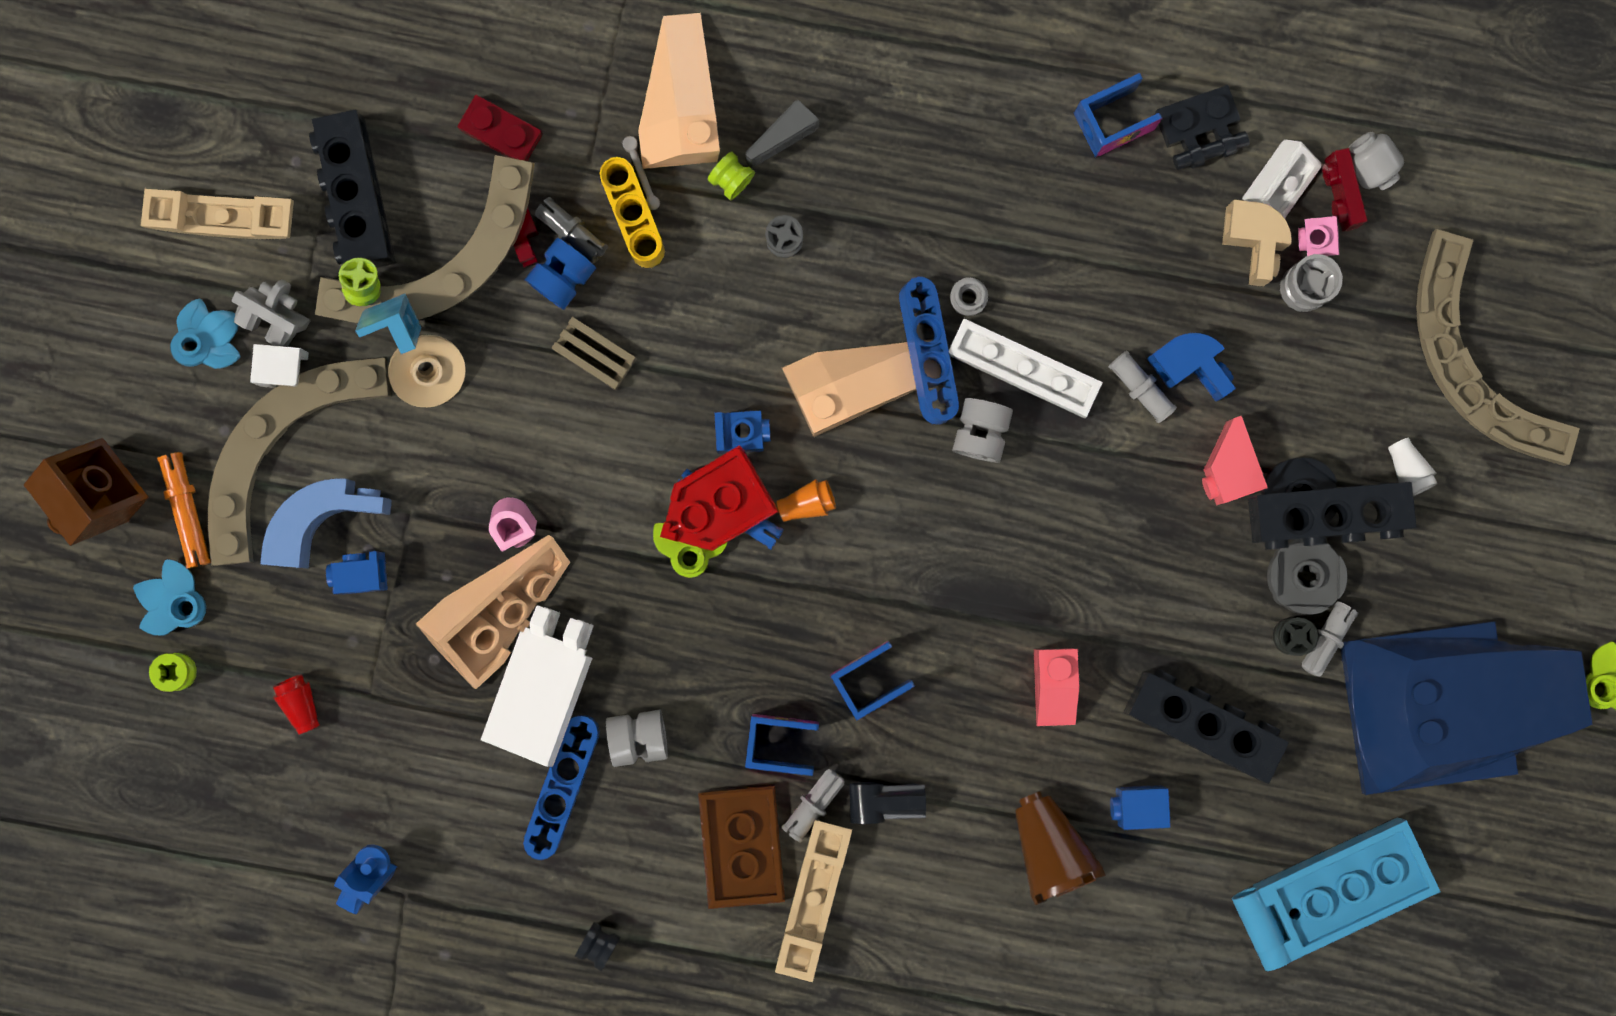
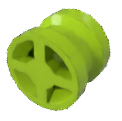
M729 152L714 167L707 180L713 186L719 185L724 190V195L731 201L746 188L752 180L755 171L750 167H743L738 162V156L733 152Z
M353 258L341 266L339 281L346 301L360 307L368 306L379 298L381 284L378 279V271L371 261L364 258ZM365 281L366 284L360 287V284Z
M184 653L160 655L153 660L149 668L151 683L157 689L166 692L180 691L188 688L193 684L197 673L195 662ZM165 668H167V669L169 670V677H168V678H166V677H167V670H166Z

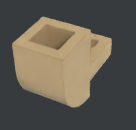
M1233 200L1226 207L1222 245L1252 248L1249 285L1265 286L1279 272L1280 254H1275V250L1283 251L1291 245L1290 228L1285 218L1276 209L1267 204Z

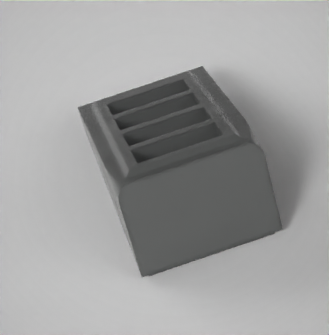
M795 100L746 151V163L753 168L815 132L819 128V119L799 100Z

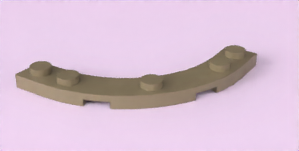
M495 155L489 194L480 223L465 247L442 268L413 282L395 286H381L379 298L368 306L360 307L346 301L338 279L320 277L315 315L358 323L365 309L406 294L417 319L420 320L451 309L469 298L497 272L498 267L518 238L529 203L535 163Z
M1439 229L1434 230L1431 234L1421 270L1416 309L1421 347L1435 382L1457 412L1474 428L1490 439L1528 456L1562 466L1570 465L1580 428L1532 414L1514 405L1500 393L1496 394L1483 381V375L1475 365L1467 347L1464 348L1459 332V326L1461 325L1459 311L1460 289L1473 239Z
M376 358L346 361L308 370L299 374L297 386L279 385L275 387L243 416L221 451L210 486L208 532L211 566L254 562L250 506L257 478L255 474L264 455L269 453L275 443L288 430L287 428L303 416H308L313 412L334 404L391 397L388 359Z

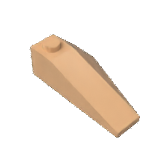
M701 13L663 16L638 130L643 169L718 161L720 153Z
M907 342L816 352L782 368L814 437L916 390ZM925 360V373L931 378H939L941 374L939 364L934 360Z
M548 535L446 596L421 618L416 625L445 659L473 688L477 689L505 663L511 654L508 650L509 646L519 631L524 632L525 627L528 628L530 625V621L527 620L538 602L547 599L570 564V561L554 538Z

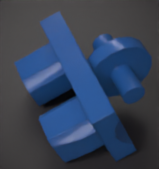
M375 844L363 847L356 855V858L338 876L334 886L342 890L336 902L339 907L357 914L362 909L364 902L369 904L392 878L397 866L390 863V857L385 849Z

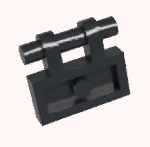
M1228 85L1155 111V114L1160 113L1162 117L1159 127L1167 148L1181 143L1184 149L1183 153L1173 156V162L1177 170L1191 166L1192 169L1205 164V160L1220 155L1224 158L1237 153V149L1249 146L1250 144L1249 137L1245 131L1232 135L1228 130L1229 126L1238 124L1241 120ZM1214 133L1216 141L1203 146L1197 143V137Z

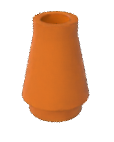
M815 479L787 497L777 500L778 510L784 522L792 519L828 516V511L836 509L835 499L827 480L818 482Z

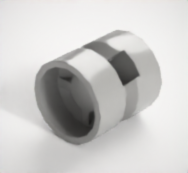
M1313 254L1303 258L1285 272L1281 279L1280 292L1283 300L1289 307L1296 311L1309 312L1329 302L1339 293L1342 287L1343 276L1340 267L1333 259L1326 255Z
M965 398L960 420L965 425L964 428L957 430L952 451L967 457L1000 463L1005 441L1001 438V433L1008 431L1013 410L997 403ZM976 430L988 432L987 437L976 436Z
M661 710L639 713L637 719L634 720L629 715L606 718L607 740L613 767L635 764L639 757H642L645 762L668 759L667 738Z

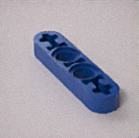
M915 277L901 288L899 302L920 411L928 422L940 425L946 423L957 414L959 401L936 287L931 280L925 277ZM916 288L919 294L925 295V299L919 302L918 298H912L911 293ZM921 309V315L915 317L914 314ZM919 323H926L933 329L934 338L932 341L926 342L920 339L917 334V325ZM925 360H934L939 364L941 368L939 378H931L925 373ZM943 384V388L939 391L936 388L931 391L928 389ZM937 399L939 403H945L947 409L943 412L940 409H934L932 403Z
M579 715L569 721L553 767L549 768L523 842L525 851L534 859H547L560 846L599 739V725L590 716ZM582 722L588 724L587 731L592 733L591 739H583L579 750L587 751L585 758L577 752L564 751L565 744L570 747L574 746L577 735L572 732V727H579ZM572 758L578 763L579 773L576 778L567 780L560 776L558 764L562 759ZM557 794L563 797L566 803L563 814L553 816L546 811L545 800L549 795ZM539 816L548 823L560 824L558 830L553 826L549 829L547 840L552 842V846L545 847L542 851L536 850L537 843L532 841V836H539L545 826V823L537 822Z

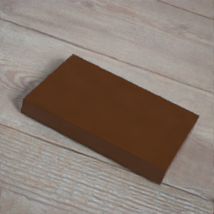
M775 785L699 792L708 909L785 902Z

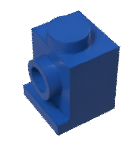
M761 411L715 413L718 454H726L741 445L745 452L764 451L763 442H771L769 419H762ZM740 424H746L750 428V433L745 438H740L735 433L737 426Z
M369 552V560H366V553L342 555L343 562L331 563L326 566V580L328 586L333 587V594L343 595L388 590L385 552Z

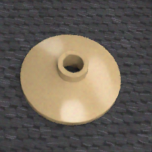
M436 335L419 336L416 349L401 354L397 348L391 357L388 367L389 381L396 395L410 405L426 408L441 405L454 397L464 382L466 372L465 362L459 349L449 340ZM430 362L431 367L428 370L421 371L418 369L421 363Z

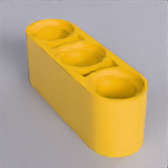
M610 158L601 166L600 179L628 250L635 263L645 268L655 267L664 258L665 249L634 169L630 162L624 158ZM622 170L629 174L627 181L620 186H614L609 183V178L615 171ZM638 205L642 208V214L637 220L628 221L623 218V212L628 206ZM647 239L654 241L657 245L654 253L649 256H641L637 253V246L641 241Z

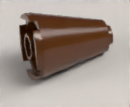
M1036 792L1019 800L1022 807L1016 809L1015 813L1031 898L1035 905L1044 903L1048 898L1055 895L1059 897L1096 881L1097 878L1106 876L1102 865L1051 796L1042 797L1041 792Z

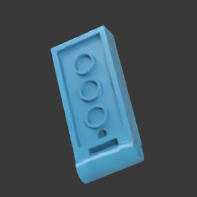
M1397 817L1253 884L1254 887L1247 888L1234 895L1232 901L1265 971H1272L1441 891L1407 820ZM1295 908V913H1294V915H1293V916H1290V915H1289L1290 910H1292V909Z

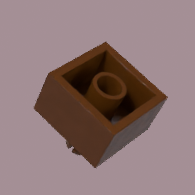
M104 438L45 458L24 483V487L48 516V527L54 533L62 535L70 546L127 523L149 498Z

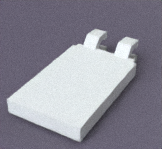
M537 605L529 623L530 628L525 627L524 632L520 631L481 740L546 767H553L592 661V657L585 655L587 651L585 649L594 625L570 618L563 634V641L558 640L552 636L560 612Z

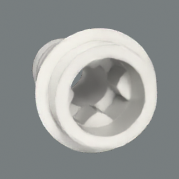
M1409 438L1400 440L1388 447L1399 483L1412 482L1413 496L1438 484L1434 477L1437 473L1413 446Z

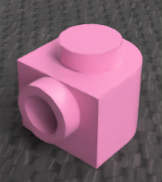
M1337 216L1305 219V228H1298L1299 250H1307V256L1313 254L1339 255Z
M504 498L499 500L492 508L489 532L501 551L512 546L518 548L527 544L533 538L537 520L524 502L516 498Z

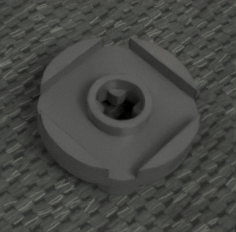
M1303 539L1290 541L1289 548H1281L1275 551L1268 566L1267 581L1269 589L1273 594V599L1280 606L1297 614H1318L1326 611L1337 599H1340L1346 589L1347 568L1342 557L1338 556L1328 543L1325 545L1304 546ZM1304 565L1309 566L1310 572L1316 573L1317 576L1316 580L1309 582V587H1304L1303 582L1298 580V572L1303 571Z

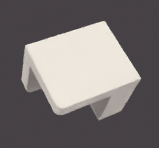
M254 344L250 382L260 387L275 388L276 385L297 386L299 383L300 361L308 360L309 352L295 347Z

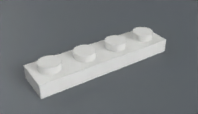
M963 319L949 349L951 357L1083 418L1087 417L1102 385V382L966 319Z

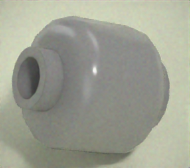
M1368 132L1348 147L1357 181L1361 187L1365 189L1379 187L1380 190H1385L1400 179L1398 172L1404 165V157L1388 135L1382 133L1375 135L1374 132Z

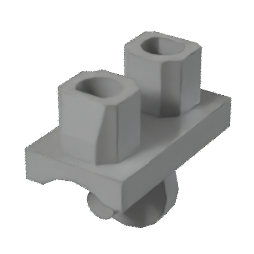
M282 279L274 286L263 282L259 290L249 287L244 293L236 291L231 301L238 305L234 323L244 329L253 331L258 328L261 319L267 321L271 325L265 339L274 346H288L296 333L307 329L310 319L293 310L297 305V300L289 296L291 285Z

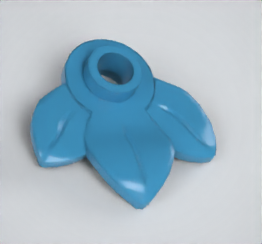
M196 299L188 303L177 317L179 332L173 337L170 344L173 358L181 365L189 367L203 363L214 369H221L235 363L241 356L238 350L229 342L233 339L239 325L234 323L236 313L225 310L208 313L202 299ZM192 341L197 344L196 349L193 351H185L183 349L184 344Z
M165 560L162 567V579L146 580L133 587L139 602L149 611L140 624V629L149 634L167 635L178 626L184 628L193 627L199 624L205 616L206 603L204 598L195 591L194 575L177 561ZM187 601L193 606V611L188 616L182 611V606Z

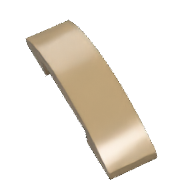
M145 189L141 227L227 238L286 239L290 238L294 200L254 196V199L187 195L182 191Z
M818 820L814 821L775 969L776 973L813 982L852 829Z

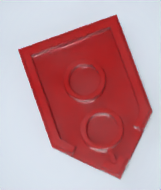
M741 445L674 484L668 514L660 537L714 551L779 512Z

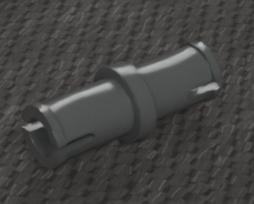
M551 197L546 198L544 203L547 206L544 207L540 204L536 209L535 217L542 220L559 235V239L573 246L592 264L596 263L599 260L596 255L598 254L602 257L608 245L583 226V220L578 216L573 218L556 204Z

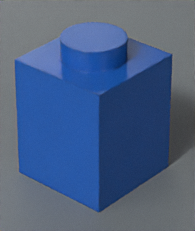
M1162 785L1116 787V797H1111L1110 799L1112 820H1117L1118 826L1123 830L1170 828L1168 788Z

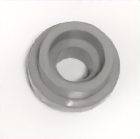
M963 278L953 286L950 293V302L959 314L973 316L985 308L988 302V291L985 285L978 279ZM966 291H971L975 294L976 301L972 304H967L962 300V294Z

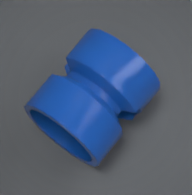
M556 238L544 254L546 262L544 264L537 263L525 278V281L549 301L565 310L577 294L575 286L577 284L584 285L596 270V267L563 240Z

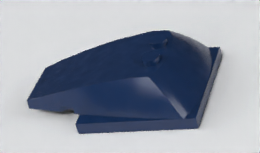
M1495 622L1342 641L1344 646L1341 648V656L1362 794L1369 795L1517 775V754L1593 725L1582 652L1577 649L1541 645L1509 644L1506 641H1498Z

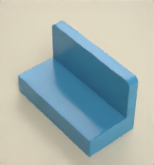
M402 294L365 309L355 330L358 337L388 326L400 353L403 354L416 349L422 327L406 294Z

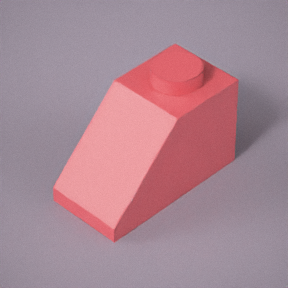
M1242 416L1233 418L1225 423L1204 468L1206 477L1202 478L1203 487L1207 497L1210 500L1214 499L1216 505L1224 504L1268 488Z
M1034 649L1036 726L1076 725L1079 695L1078 649Z

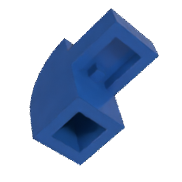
M1200 333L1180 335L1147 358L1168 389L1193 372L1215 401L1224 398L1236 389L1231 383L1234 378L1230 370L1222 362L1216 363L1213 358L1225 348L1208 335Z

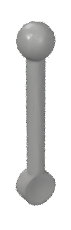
M628 136L623 140V148L626 152L630 153L645 192L649 209L656 210L660 206V200L653 195L645 171L642 168V163L637 153V140L632 136Z

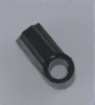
M856 782L849 784L850 823L876 824L885 822V819L926 818L924 784L884 785L883 782Z

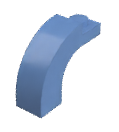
M329 479L310 484L290 496L272 517L264 536L260 564L309 569L311 542L315 531L324 520L334 514L347 511L390 515L391 499L380 497L381 490L358 488L357 495H354L355 481L349 479Z

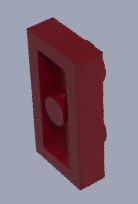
M476 94L457 126L463 133L508 158L523 161L529 160L543 135L542 131Z
M1350 149L1336 150L1324 160L1325 164L1323 165L1322 172L1325 184L1328 187L1331 186L1334 197L1331 205L1332 214L1337 216V222L1340 223L1342 232L1362 226L1367 222V217Z

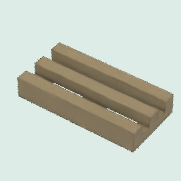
M571 317L565 330L563 329L560 334L561 337L554 343L552 349L614 390H617L637 360L636 357L574 317ZM577 329L625 360L623 366H620L572 335ZM567 342H570L617 373L615 378L612 379L564 348Z

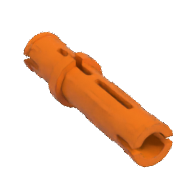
M183 453L170 454L174 466L173 470L170 458L167 455L158 457L157 460L160 463L167 489L163 493L165 499L170 500L186 561V569L198 567L195 551L197 552L200 565L210 564L211 559L208 555L192 496L195 493L194 485L189 484L183 461Z

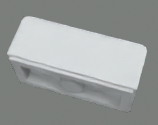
M1284 140L1242 199L1244 201L1267 204L1286 218L1323 164L1301 141Z

